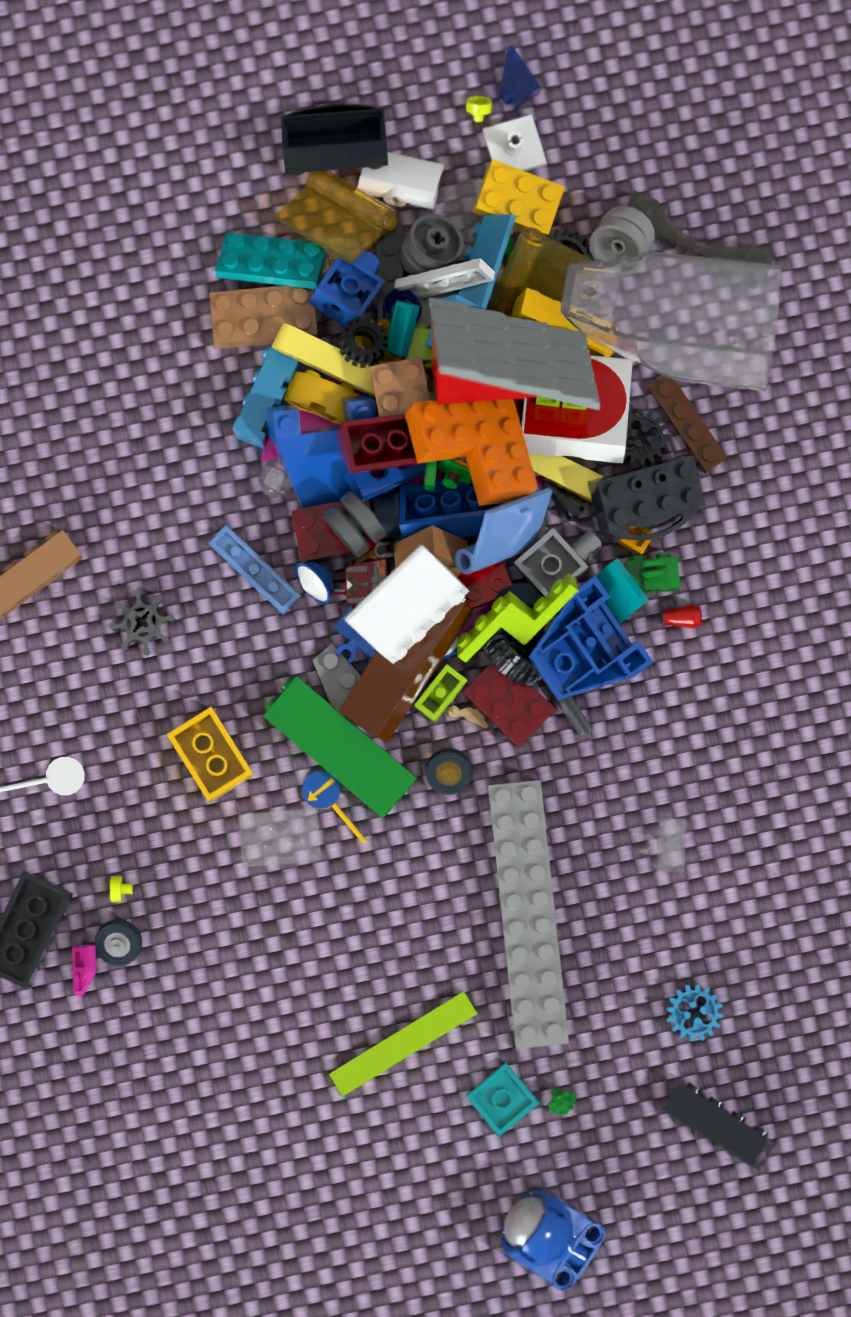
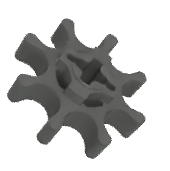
M136 590L134 594L137 600L133 607L125 608L120 602L115 603V607L124 612L125 618L121 623L110 624L109 627L112 631L118 629L127 631V640L121 644L123 650H128L129 645L133 641H140L144 646L143 653L148 656L150 655L148 644L151 639L160 638L165 644L170 642L168 637L161 634L160 627L165 622H174L175 617L172 614L166 617L158 614L157 608L164 601L161 595L157 596L153 604L145 605L141 600L142 593ZM145 617H148L146 619L148 626L146 628L141 626L137 629L139 626L136 622L137 619L143 620ZM154 617H156V625H154Z

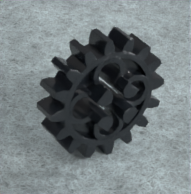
M639 409L637 416H634L630 411L628 413L626 440L633 441L637 437V431L631 428V424L634 422L639 423L642 436L646 435L650 429H655L658 435L655 437L649 435L645 440V445L651 448V453H643V443L639 440L636 441L633 447L629 448L626 446L624 459L627 457L631 458L630 465H633L636 460L639 461L640 466H644L645 460H648L650 464L654 463V456L659 459L663 456L660 449L667 450L668 445L663 443V441L670 438V435L663 434L667 429V424L660 426L661 417L653 419L652 411H649L647 416L643 415L642 409Z

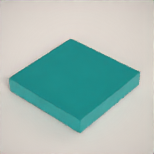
M618 558L596 575L610 596L605 601V604L619 625L649 601Z
M506 1062L466 1095L467 1099L499 1137L539 1104V1101Z

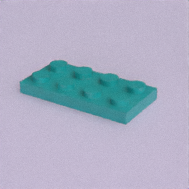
M227 232L215 269L216 278L316 289L319 285L328 247L326 243Z

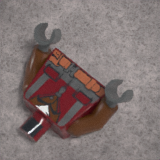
M379 542L359 559H354L351 566L345 569L346 579L333 580L335 589L333 595H346V602L353 606V609L362 603L391 575V561L386 559L393 556V553L386 552V547L391 545V542Z

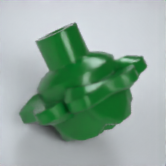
M559 1087L554 1088L551 1091L553 1098L547 1104L549 1113L568 1114L570 1110H573L574 1103L576 1102L575 1092H562Z

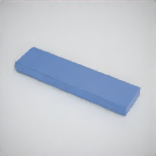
M227 525L208 542L221 557L283 615L301 597L291 585Z

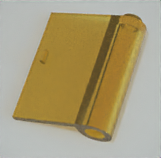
M329 170L310 172L305 189L275 215L276 220L349 264H352L387 230L391 231L398 220L396 210Z
M536 228L523 229L486 309L501 312L511 317L515 299L526 288L536 290L546 297L560 301L564 305L573 308L595 261L543 235Z

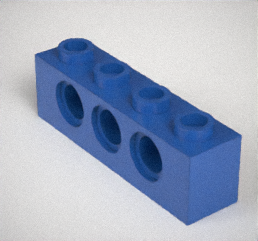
M426 463L404 466V468L379 469L377 471L381 473L382 478H374L370 471L350 473L348 470L345 478L353 494L361 502H365L424 475Z

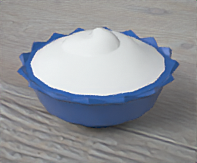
M314 561L297 563L295 574L298 576V582L302 584L303 589L310 597H314L316 602L320 601L322 605L328 604L335 590L333 575L326 566L319 565Z

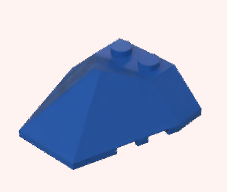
M596 576L578 587V592L562 607L528 656L557 700L635 677L653 663L640 641L631 643L605 604V601L610 596Z

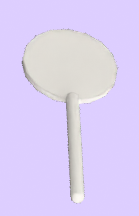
M60 757L48 766L45 778L0 787V792L47 783L54 793L71 795L82 787L85 780V772L82 765L76 759Z

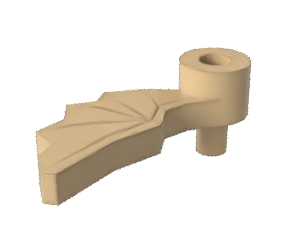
M451 706L447 710L449 718L464 717L467 722L475 723L485 729L488 728L487 722L484 721L485 715L480 714L478 709L467 707L459 711L457 706Z

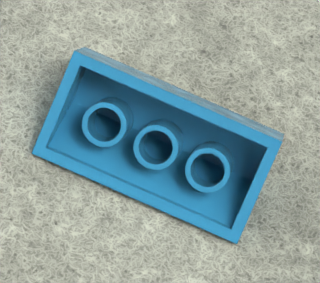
M484 215L482 223L476 222L472 234L476 241L474 247L468 246L464 260L471 261L481 258L495 271L494 280L462 288L459 290V293L453 292V295L457 294L485 309L487 308L516 219L515 215Z

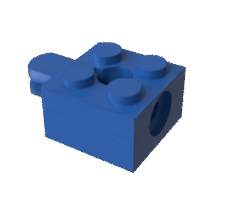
M362 251L354 260L341 252L308 303L344 327L351 319L354 318L356 321L357 317L364 315L385 280L375 274L379 266V260L373 253L368 251Z

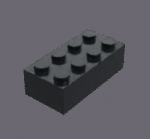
M23 870L0 919L1 978L24 989H30L74 893Z

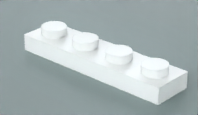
M481 258L396 279L394 289L406 300L413 301L493 281L495 271Z

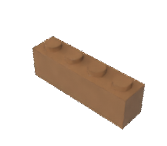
M57 530L50 533L44 539L46 543L39 548L36 546L30 548L24 553L23 556L25 558L17 564L12 562L2 570L4 574L0 576V620L84 558L63 530L59 533Z

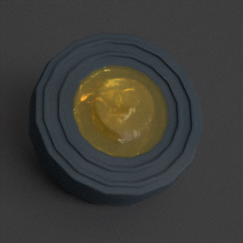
M444 748L436 751L429 758L426 764V778L429 785L436 792L443 795H454L462 792L469 785L472 779V765L469 758L462 751L455 748Z

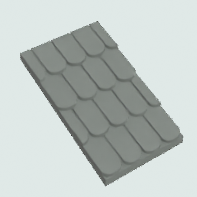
M429 297L432 327V374L437 405L545 397L600 410L598 390L596 388L587 338L582 332L547 326L545 322L508 317L497 311L468 307L467 303Z

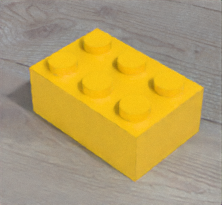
M492 160L485 171L471 213L481 217L499 214L515 215L516 219L513 229L543 240L545 236L549 235L565 186Z
M212 707L167 734L209 803L254 776Z

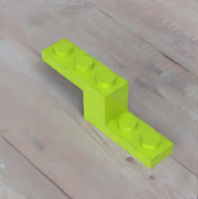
M569 573L563 579H558L553 584L551 591L545 597H541L536 601L533 609L510 591L504 597H499L494 602L492 609L486 615L483 614L477 619L474 628L459 638L457 641L458 657L466 663L500 627L525 645L578 592L576 579Z

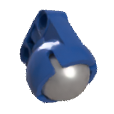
M536 1189L532 1195H525L509 1210L505 1218L503 1227L505 1236L501 1238V1246L509 1258L550 1283L557 1290L566 1291L575 1284L587 1268L605 1237V1231L593 1218L576 1209L554 1193ZM592 1227V1231L586 1235V1231ZM563 1271L562 1276L556 1280L557 1275Z

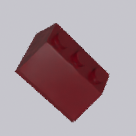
M405 413L341 422L336 432L341 458L350 473L422 464L417 462Z

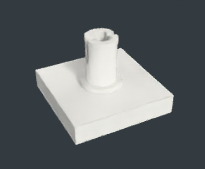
M532 114L483 129L491 160L499 161L522 171L547 165Z

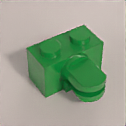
M671 553L656 554L655 559H645V555L631 556L630 561H625L624 567L644 594L679 591L681 588L678 557H671Z

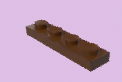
M668 373L648 387L705 474L727 460L728 457L671 373Z

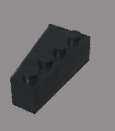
M688 1082L687 1086L679 1083L663 1110L759 1171L775 1146V1143L767 1138L769 1132L758 1125H755L754 1128L749 1127L745 1124L747 1120L745 1117L734 1110L730 1115L722 1109L724 1104L712 1096L709 1100L700 1096L702 1090Z

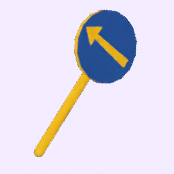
M323 770L309 774L302 785V796L306 803L316 809H327L332 806L362 843H366L365 837L336 804L341 793L339 781L329 772Z

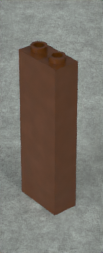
M463 599L459 604L454 605L441 622L434 624L427 631L425 637L421 641L416 642L407 650V654L394 664L377 651L338 712L385 743H388L473 614V611L466 606L468 601Z

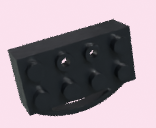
M329 104L309 107L281 116L285 174L302 175L305 172L365 167L379 169L382 166H388L384 108L363 104Z
M680 455L587 481L599 531L615 538L627 540L660 538L685 525L697 513L700 507L706 506L694 455ZM660 474L663 476L661 481L659 480ZM636 481H638L639 486L637 488L635 487ZM677 514L681 515L678 521L662 531L646 535H630L628 533L630 527L654 526L671 519Z

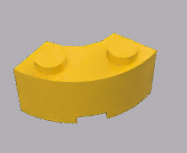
M306 370L305 373L294 371L283 400L302 411L319 415L333 423L340 424L345 422L342 398L360 396L354 393L355 388L345 383L338 385L320 378L321 375L312 370Z

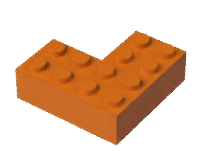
M514 399L437 405V400L415 402L405 413L417 462L424 463L466 457L479 506L515 501L533 494L538 489Z

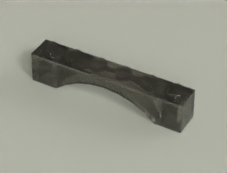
M634 190L627 206L641 211L651 221L655 230V240L653 243L658 245L665 243L671 246V250L680 255L687 253L694 256L696 262L705 266L709 264L718 267L720 273L727 276L734 274L742 278L741 281L749 286H762L776 253L754 243L734 247H721L697 241L683 233L671 222L658 200Z

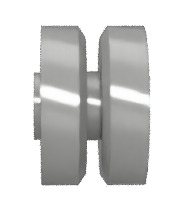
M628 206L613 207L605 213L589 240L590 251L601 267L615 273H629L640 266L645 255L648 253L655 240V230L651 221L641 211Z

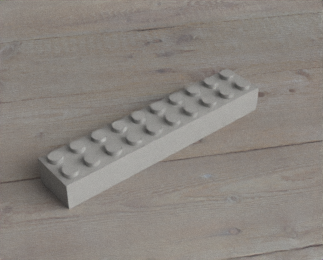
M541 780L488 785L516 1049L568 1044L569 1038Z

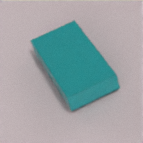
M399 300L396 301L387 338L389 342L386 352L403 357L408 356L420 306Z

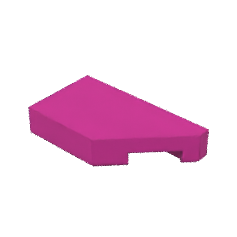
M73 946L74 995H84L96 973L95 946Z

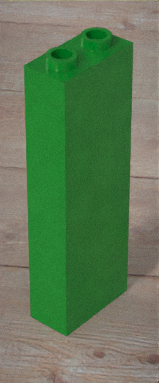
M296 676L294 680L290 677L281 687L283 693L277 700L273 697L264 707L266 713L263 717L379 816L385 818L418 778L348 718L338 712L335 707L300 677Z

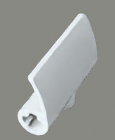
M387 152L388 166H382L379 169L362 168L358 183V193L378 198L383 197L387 204L395 207H403L406 203H410V205L434 209L438 194V183L444 169L443 164Z

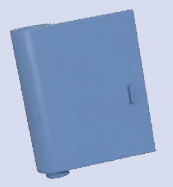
M546 488L486 511L477 543L462 548L455 554V563L460 572L471 574L528 551L537 543L553 490Z

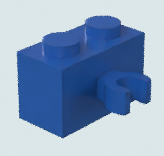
M351 606L334 625V630L349 641L348 644L341 645L337 649L336 654L340 655L342 651L349 650L351 652V657L347 660L349 664L355 661L358 649L370 659H373L377 653V650L345 620L354 610Z

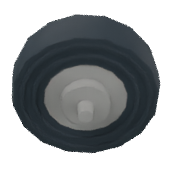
M114 919L107 921L99 928L95 936V949L98 956L104 962L113 966L130 964L137 958L142 948L140 931L133 923L127 920Z

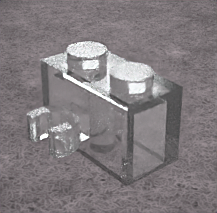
M659 818L657 839L648 834L639 836V839H646L650 843L648 849H639L640 854H649L653 850L657 851L656 872H684L686 819Z

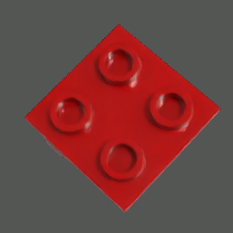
M503 561L471 574L460 573L457 576L469 590L464 599L468 601L466 606L470 609L495 600L498 592L512 585Z

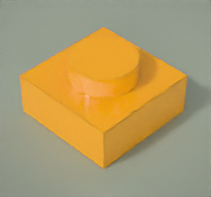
M630 527L628 529L630 535L654 533L646 527ZM620 539L618 543L636 555H642L651 540Z

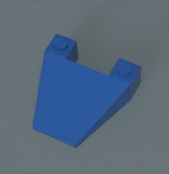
M369 395L342 398L345 421L377 417L375 398ZM285 405L266 408L269 436L302 508L338 502L348 491L352 492L345 478L348 468L341 458L336 435L339 426L301 431L299 409L295 406Z

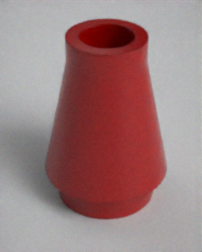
M694 603L664 610V625L695 629L696 626H702L701 606H694Z

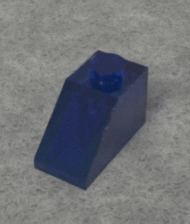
M512 45L507 50L499 95L507 106L511 105L516 110L539 95L541 87Z

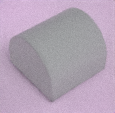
M588 530L571 548L587 563L602 549V542L594 533Z

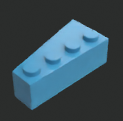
M269 344L266 346L262 357L265 361L261 369L258 368L252 381L254 385L251 392H247L243 401L244 407L233 425V431L237 439L262 449L265 448L269 436L266 408L284 405L285 400L283 398L294 371H298L301 362L275 350Z

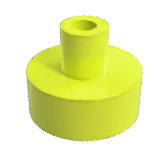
M484 96L469 97L466 99V111L473 114L474 121L482 122L484 115L492 111V100Z
M111 876V902H122L123 894H133V884H123L122 876Z

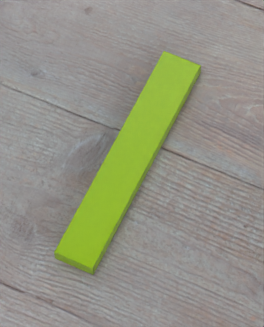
M463 991L334 1070L329 1075L343 1097L472 1018L477 1012Z

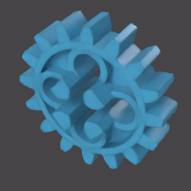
M696 984L694 990H691L689 985H685L684 993L677 989L675 992L678 997L676 999L669 998L673 1006L666 1008V1011L671 1012L672 1016L666 1020L667 1022H674L675 1025L671 1030L676 1031L679 1029L681 1031L679 1034L680 1038L689 1034V1041H693L695 1035H698L699 1039L703 1041L704 1033L713 1036L711 1028H720V1024L716 1022V1019L723 1018V1014L717 1013V1009L723 1005L715 1004L714 1001L718 997L717 994L708 995L710 988L706 987L702 992L700 991V984ZM699 996H703L706 1002L703 1006L699 1007L698 1012L700 1014H708L711 1018L710 1022L703 1024L700 1018L694 1017L692 1028L685 1029L683 1023L686 1019L690 1018L691 1014L688 1011H680L678 1004L681 1001H685L688 1007L695 1008L697 1005L696 999Z

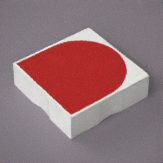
M591 355L600 410L587 407L586 410L562 408V401H560L559 407L537 405V397L524 398L521 428L528 453L555 457L575 456L585 460L623 463L626 448L633 360Z

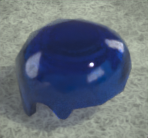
M394 288L384 295L382 309L384 317L389 324H391L397 300L420 306L416 320L417 324L423 311L420 298L409 289L400 291Z

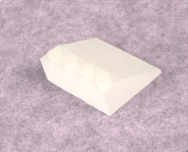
M421 545L360 603L345 620L378 652L394 664L397 660L402 659L407 654V650L416 642L421 641L434 624L441 622L446 613L454 605L459 604L469 590L450 569Z

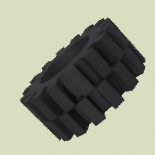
M362 316L357 317L356 321L354 318L345 325L339 338L338 348H341V356L346 354L344 360L347 362L350 359L353 360L352 365L355 367L357 363H360V368H365L367 363L369 367L373 366L374 363L377 364L388 346V333H383L385 330L384 326L378 327L379 322L377 320L371 323L370 317H366L364 321ZM364 336L372 342L373 347L365 349L358 346L354 341V337Z

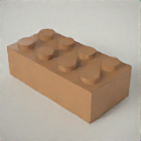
M275 286L209 293L213 340L216 350L272 344L282 323L289 324L318 338L316 308L308 303L314 294V289Z

